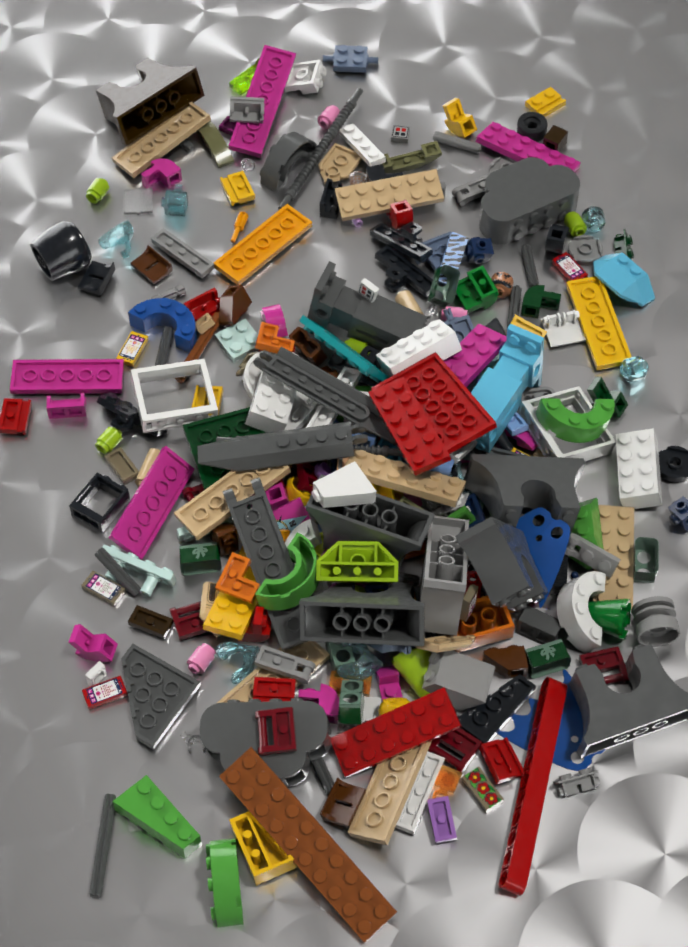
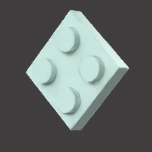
M246 319L214 334L215 340L233 363L245 358L247 353L259 350L255 348L258 334Z

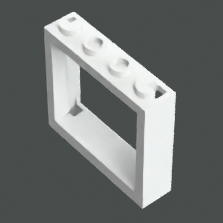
M205 359L131 369V382L143 433L180 428L184 424L218 416V408ZM202 375L209 405L147 414L140 383Z
M580 386L522 401L518 413L529 425L528 431L544 457L584 458V461H588L612 453L616 441L606 428L600 437L596 439L599 444L563 454L549 431L537 419L535 412L541 398L560 399L563 405L573 404L580 414L590 412L592 405Z

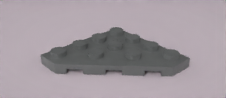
M132 644L121 658L135 735L138 741L154 750L199 689L201 683L146 650Z

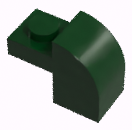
M536 285L529 288L524 294L521 316L538 319L541 308L559 311L561 294L544 291L545 285Z
M595 377L587 389L591 397L589 402L592 406L596 399H614L615 408L612 415L614 418H620L628 406L622 392L609 391L602 377Z

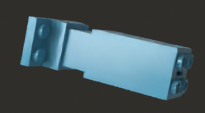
M513 324L508 326L507 339L499 351L498 363L494 369L487 368L471 392L497 425V428L475 439L477 441L475 448L488 453L491 451L520 407L522 393L526 387H540L542 382L544 337Z

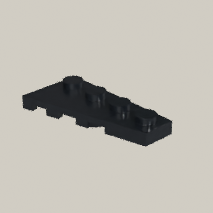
M521 674L517 675L501 686L498 691L492 695L489 694L486 703L468 708L464 714L458 715L462 726L460 728L482 741V744L490 742L536 690V685Z

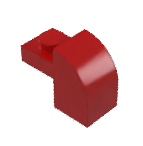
M407 200L390 204V212L386 213V215L391 220L392 228L396 230L401 229L404 225L413 222V209Z
M256 606L255 615L243 639L238 641L258 643L266 641L270 637L272 622L268 615H264V607Z

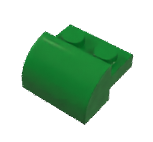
M482 265L467 272V277L459 280L456 296L464 310H468V314L481 307L483 310L491 307L498 299L499 292Z

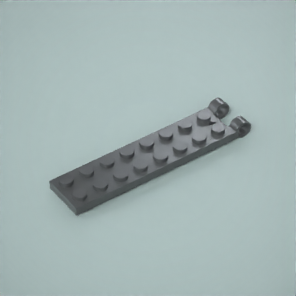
M258 477L250 480L255 495L238 502L232 488L223 491V495L246 556L252 561L250 566L255 580L261 585L265 579L275 580L289 575L293 571L294 566L261 479ZM248 505H252L251 509H247ZM300 604L286 610H267L282 651L308 642L300 641Z

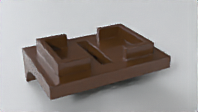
M147 245L142 255L131 262V266L153 284H156L173 271L172 264L149 245Z
M337 777L320 812L322 819L350 827L366 789L348 784ZM336 801H339V802L346 803V804H349V805H352V806H351V807H348V806H344V805H341V804H337V803H335V802H336Z

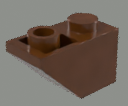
M243 285L229 286L221 295L219 323L221 326L236 324L240 316L248 310L252 303Z
M227 521L210 531L212 542H217L221 557L231 555L232 552L239 550L237 529L233 524Z
M511 645L507 648L499 649L492 647L483 651V662L495 666L494 671L504 678L511 679L519 674L527 677L528 663L524 646Z

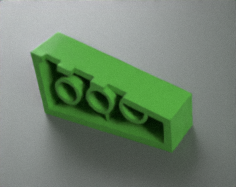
M147 775L112 801L114 809L118 814L125 816L136 826H140L149 835L162 841L165 846L186 859L202 846L201 837Z

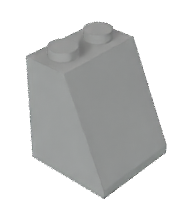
M453 650L439 653L432 652L427 672L424 675L422 689L432 693L445 687L456 710L462 711L486 703L495 666Z

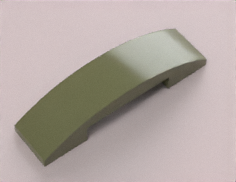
M211 120L195 132L201 136L211 151L212 159L218 168L234 163L225 140Z
M438 141L422 144L421 150L390 158L388 153L384 154L386 162L383 163L385 173L410 171L431 163L442 156Z

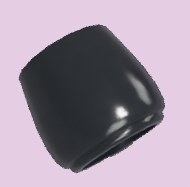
M61 221L48 228L30 243L35 259L51 281L83 270L90 264L92 259L87 242L72 222Z

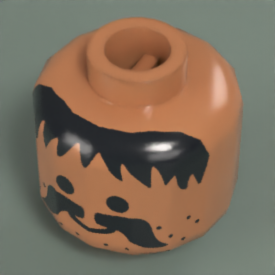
M505 272L495 273L491 280L499 292L498 298H506L512 291L514 285L513 278Z

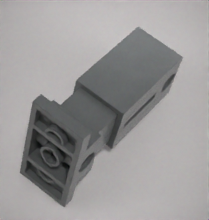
M330 261L314 289L307 318L326 328L330 323L348 331V338L365 342L380 352L382 349L396 344L398 340L412 335L414 331L427 326L425 324L427 316L378 294L376 300L371 303L359 294L358 291L346 287V280L336 276L337 272H334L336 264Z

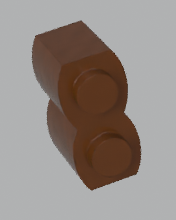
M297 327L289 335V339L295 341L294 345L297 351L305 355L311 364L318 367L327 359V355L321 345L311 338L305 329Z

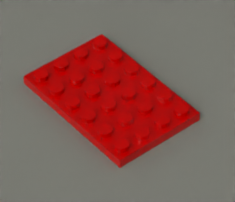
M436 352L371 388V390H374L404 377L449 454L497 428L494 419Z

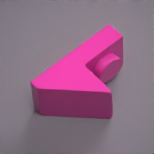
M394 666L376 668L375 673L382 701L386 698L402 697L398 670Z

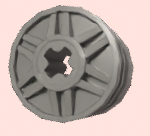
M654 596L642 599L633 605L632 615L636 624L635 630L639 644H644V646L652 644L653 647L670 644L679 638L680 629L675 618L676 611L674 610L675 606L672 599Z

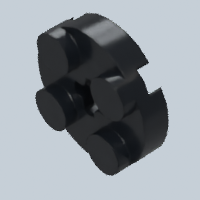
M669 446L667 449L661 450L659 452L660 478L672 482H685L688 479V450L680 446ZM676 461L679 466H672L670 463Z

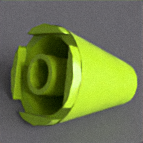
M414 648L410 654L399 653L391 662L419 698L430 694L422 689L424 675L429 666L431 651Z

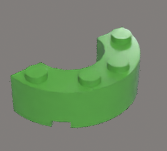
M541 398L535 413L540 424L547 431L551 430L556 434L555 437L573 443H586L599 438L606 430L614 413L615 403L614 399H596L590 412L580 414L568 410L561 403L560 399Z
M298 532L287 547L292 562L296 564L293 571L281 579H265L255 593L259 606L264 607V609L276 611L299 605L301 598L310 597L319 584V581H316L318 557L314 546L309 539Z
M236 838L210 841V844H206L207 870H211L212 878H208V889L213 891L215 905L211 907L212 920H216L217 927L243 925Z

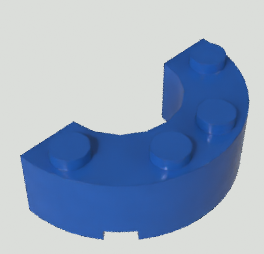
M169 298L149 299L137 304L128 312L130 326L144 333L156 326L172 327L175 330L176 348L190 353L197 342L194 316L185 305Z

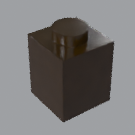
M553 125L544 136L543 144L560 152L567 143L568 131Z

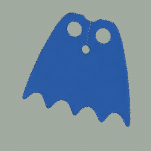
M536 508L520 517L516 528L523 531L532 558L548 590V593L544 595L545 599L539 602V607L541 608L561 567L570 537V527L563 520L553 519L551 513L546 509ZM536 515H543L545 519L541 526L533 524V518ZM561 527L563 530L562 536L557 539L551 536L552 529ZM538 535H541L542 540L539 542L536 541V537Z
M563 670V683L567 684V693L552 763L570 770L579 771L586 769L592 763V757L595 754H601L605 750L585 756L584 761L580 764H576L571 760V754L577 751L582 741L583 721L579 706L569 686L572 677L566 670ZM529 699L531 711L528 715L514 714L512 716L515 725L514 730L509 732L499 731L498 734L504 738L507 737L510 742L527 751L538 700ZM577 736L578 742H572L571 737Z

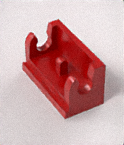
M214 287L185 302L184 305L191 311L196 322L206 313H209L212 317L215 312H219L220 298Z

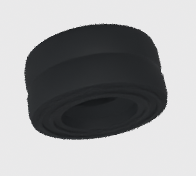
M526 112L518 119L517 133L539 142L543 140L547 133V119L540 113ZM528 126H535L536 128L531 129Z

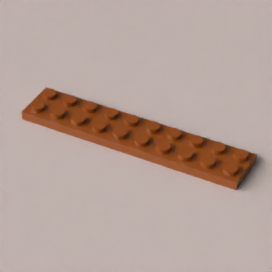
M252 747L219 776L285 853L295 859L293 862L364 943L397 913L396 909Z

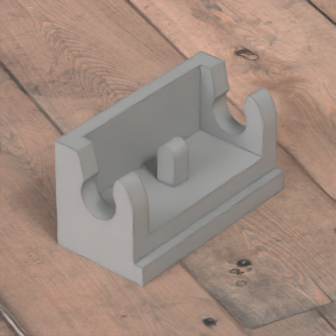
M230 97V122L263 123L264 98Z

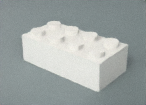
M438 319L430 322L428 326L414 331L412 335L398 340L396 344L382 349L380 353L376 354L382 371L391 377L435 352L444 361L460 352L462 348L456 332Z
M261 371L245 424L268 433L284 431L297 390Z
M654 428L616 434L619 498L622 506L639 509L663 505L658 440Z

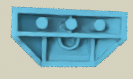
M624 253L604 255L593 261L594 276L620 298L637 303L641 307L655 300L648 274Z

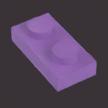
M449 797L428 799L427 803L436 844L457 840Z

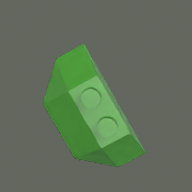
M593 498L580 502L581 508L571 533L581 536L604 550L598 499ZM578 545L575 546V548H577L578 550L581 549L580 546H578ZM568 556V558L580 564L585 569L592 568L587 564L581 562L580 560L576 559L575 557Z

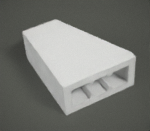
M354 461L313 482L312 496L323 508L372 504L376 502L377 491Z

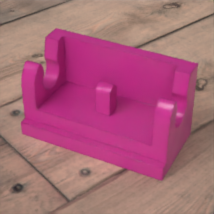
M81 393L80 399L52 400L51 395L47 396L46 409L49 419L85 417V393Z

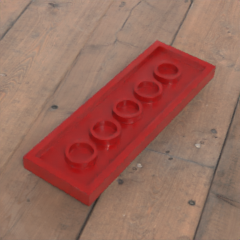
M404 377L368 392L370 399L415 476L451 460L448 451Z
M443 687L331 737V743L343 774L348 778L462 726L447 690Z

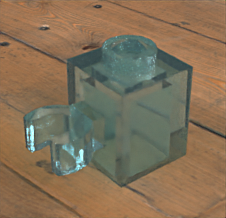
M175 184L174 191L166 190L165 197H162L161 207H164L165 215L186 216L188 196L187 192L182 190L183 184Z

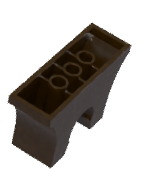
M147 58L135 65L140 84L125 88L108 82L96 90L105 119L116 124L122 144L129 145L188 107L190 102L194 103L205 96L195 66L171 67Z

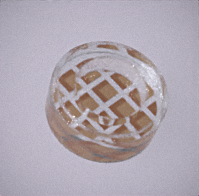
M354 171L349 176L350 185L366 182V175L361 171Z

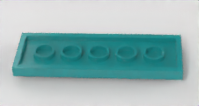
M302 315L299 321L305 325L303 329L310 334L314 332L316 339L321 342L325 341V345L334 351L336 349L337 355L343 359L347 358V362L355 368L358 367L362 374L367 377L369 376L377 383L380 380L384 381L390 378L326 328Z

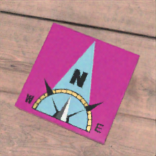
M300 497L273 510L280 530L286 529L292 532L299 524L311 519Z

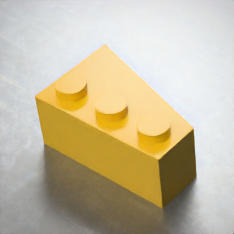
M250 811L229 819L232 832L256 886L296 868V864L293 862L295 859L285 853Z

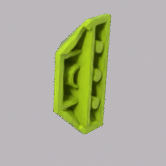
M337 541L317 559L316 581L398 582L399 562L379 541Z

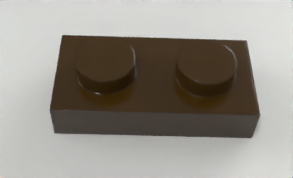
M136 605L128 620L130 626L163 639L166 638L174 623L172 618Z

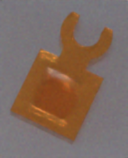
M442 765L435 782V786L439 787V790L433 793L432 799L439 795L443 797L448 796V791L454 794L462 772Z

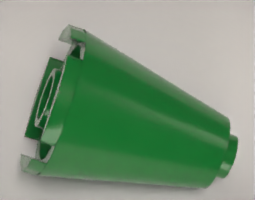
M630 599L588 602L590 615L595 623L602 627V632L619 639L626 638L628 630H625V627H627V624L630 625L631 620Z

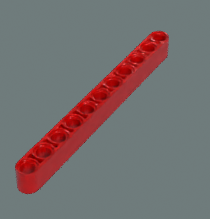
M546 677L541 685L499 879V888L519 896L524 893L528 882L567 693V684L550 677Z

